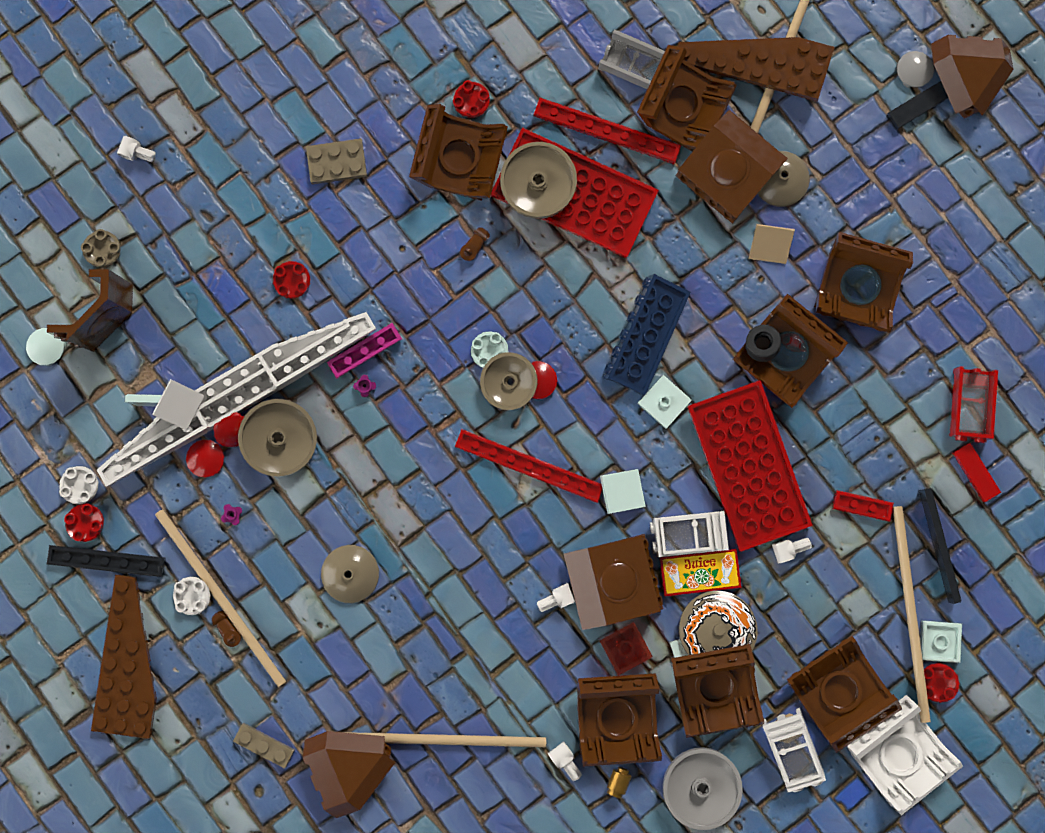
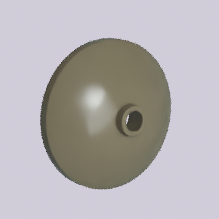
M780 151L788 159L764 185L758 195L770 205L786 207L797 203L805 195L809 187L810 175L806 164L801 158L791 152ZM781 173H786L787 177L783 178Z
M511 352L501 353L492 357L485 364L480 377V386L484 397L490 404L503 410H515L526 405L533 398L538 383L537 373L532 363L524 356ZM510 378L514 379L513 385H509L508 380Z
M344 545L336 548L326 557L321 569V579L325 590L331 597L344 603H356L367 598L375 590L379 580V567L375 557L365 548L357 545ZM348 570L352 573L350 578L345 576V572Z

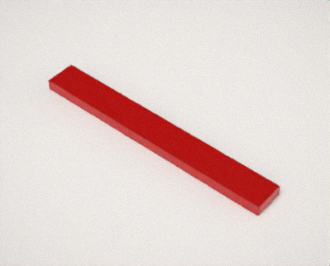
M539 98L533 117L671 164H675L681 147L679 144L543 98Z
M461 429L455 447L596 503H598L603 490L601 483Z

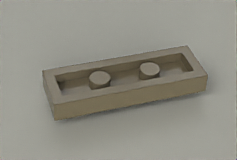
M242 723L233 742L284 769L295 749L246 723Z

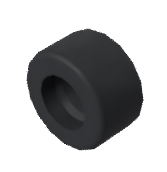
M758 325L749 331L745 347L752 359L758 362H767L775 358L780 351L781 337L775 328L769 325ZM760 337H766L770 340L771 345L768 349L761 350L757 348L756 340Z

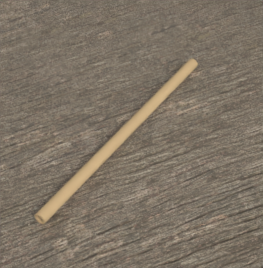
M800 0L785 38L796 37L810 0ZM765 88L751 124V128L757 133L775 90Z
M897 506L893 507L917 700L921 710L919 715L920 722L927 723L931 722L904 514L903 507Z
M162 509L155 514L157 519L200 579L206 583L210 593L275 684L280 687L286 682L284 677L165 511Z
M345 732L385 736V743L546 747V737Z

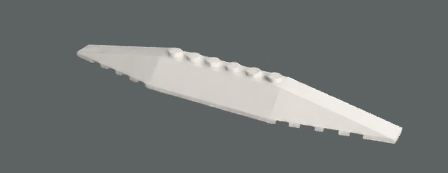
M367 312L339 323H333L319 330H313L307 334L271 345L194 390L203 394L204 397L187 430L156 417L148 427L141 430L140 434L124 445L123 449L117 454L115 453L99 467L97 472L106 487L116 483L213 430L214 424L223 418L230 416L234 412L242 413L288 386L376 330V327Z

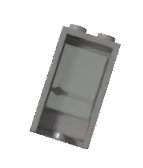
M614 29L612 39L606 47L604 57L600 60L598 69L648 89L665 51Z

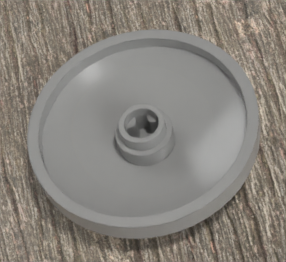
M710 748L687 750L678 755L665 772L663 779L665 803L671 814L687 827L698 830L717 828L733 817L741 803L743 790L740 774L735 765L725 755Z

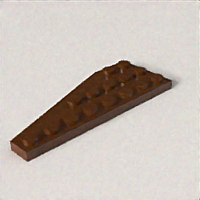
M800 37L678 43V47H683L687 51L684 60L700 70L818 102L835 48Z
M115 575L91 731L149 739L152 735L157 695L154 690V677L151 673V659L146 631H144L143 613H141L137 577Z

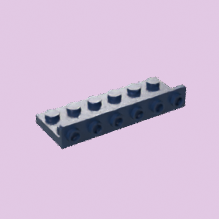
M652 274L644 279L642 283L643 290L634 301L636 306L629 313L626 320L628 324L626 328L622 329L619 335L620 342L611 353L613 358L610 363H607L603 372L605 373L604 379L616 382L643 396L648 391L691 293L656 274Z

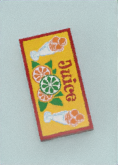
M737 549L659 557L664 596L742 588Z

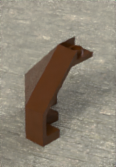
M949 34L931 43L933 64L955 114L959 113L963 118H967L979 112L983 116L1014 70L1009 47L1002 38H994L993 40H983V37L976 36L956 38V35Z
M326 731L308 738L304 742L303 760L305 765L309 764L313 773L310 777L315 790L321 793L323 798L321 804L324 811L335 818L359 811L396 763L390 759L391 747L385 743V736Z

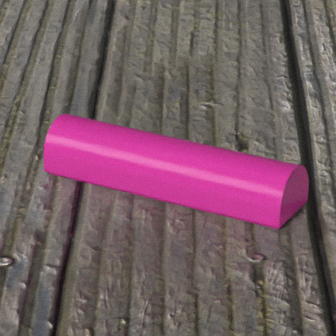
M391 323L329 360L327 364L335 377L339 378L397 343L402 338L394 324Z

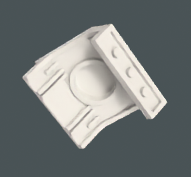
M907 695L899 700L902 710L847 746L855 761L891 807L893 806L900 815H903L963 767L961 761L941 743L926 723L920 722L919 712L921 710Z

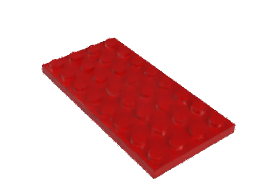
M522 127L510 154L518 147L527 143H550L562 149L570 157L576 169L577 185L571 202L558 214L548 218H541V220L627 259L659 190ZM500 172L492 189L491 197L507 203L501 190Z
M761 380L687 406L740 552L813 526Z

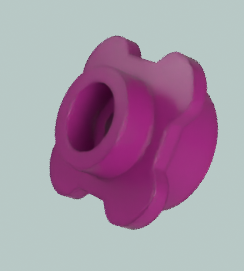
M362 375L361 379L354 383L353 388L358 390L362 397H368L369 392L376 389V383L371 382L368 375Z
M226 504L221 521L238 525L241 513L243 512L242 508Z

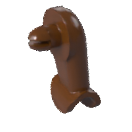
M477 228L473 232L474 235L461 248L460 255L464 260H474L484 241L489 239L490 234L484 228Z
M223 610L216 612L211 619L213 626L218 628L227 646H237L241 641L240 633L227 619L228 616Z

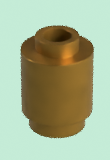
M623 767L613 769L607 785V793L621 799L626 794L632 777L629 774V770Z

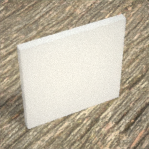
M170 379L152 415L187 430L204 395Z

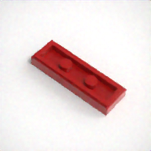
M971 443L952 453L982 502H986L1001 493Z
M836 490L832 509L890 522L894 503Z

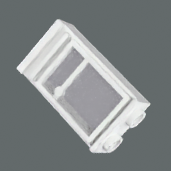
M724 511L653 518V522H650L651 534L655 535L652 549L653 553L657 554V557L729 550Z
M800 708L796 709V715L786 717L785 714L777 716V721L767 723L766 719H764V724H762L788 792H799L804 787L810 785L818 786L823 781H826L824 770Z

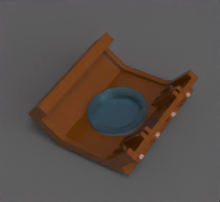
M838 232L828 255L815 301L816 313L890 333L893 328V310L903 276L907 268L911 269L913 265V252Z
M787 294L760 324L769 325L779 332L781 346L777 356L767 362H758L748 355L745 342L732 360L758 381L761 380L765 387L793 408L824 368L841 354L848 342ZM760 337L756 340L755 344L757 348L766 350L770 347L771 342L766 337ZM792 337L791 344L787 345V343L790 342V338Z

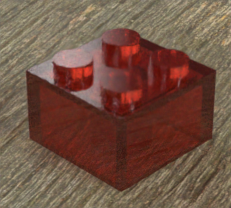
M630 621L598 638L618 676L653 657L634 621Z

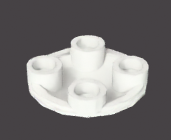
M83 466L70 467L65 471L60 480L59 493L66 501L73 504L89 502L98 491L99 482L97 476L89 468Z
M187 577L174 585L173 592L175 609L187 615H196L204 611L210 602V591L206 583L197 577Z

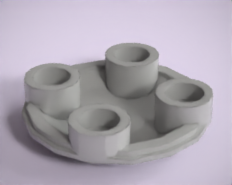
M908 52L901 57L896 65L898 76L907 88L924 86L933 77V62L923 52Z

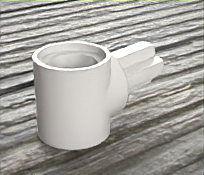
M123 136L117 151L119 156L131 161L140 158L153 162L156 156L154 151L141 147L140 142L128 136Z
M804 538L795 542L784 540L772 544L779 564L795 559L796 553L811 549L812 545L809 538Z
M569 583L555 588L552 591L553 595L538 601L537 605L539 610L544 612L557 605L563 608L574 603L575 598Z
M562 742L548 753L557 768L563 767L572 781H576L582 776V773L572 761L574 755L565 742Z

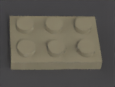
M362 138L306 146L311 184L367 177Z

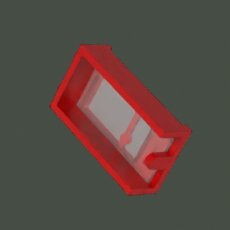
M963 366L954 368L949 437H955L956 441H967V438L975 439L974 442L987 443V440L994 439L998 370L987 372L981 371L979 368L967 370Z

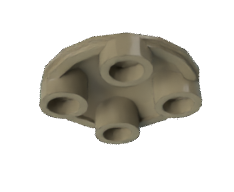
M98 229L87 236L81 245V250L87 262L93 266L105 267L117 260L121 247L115 235L103 229Z

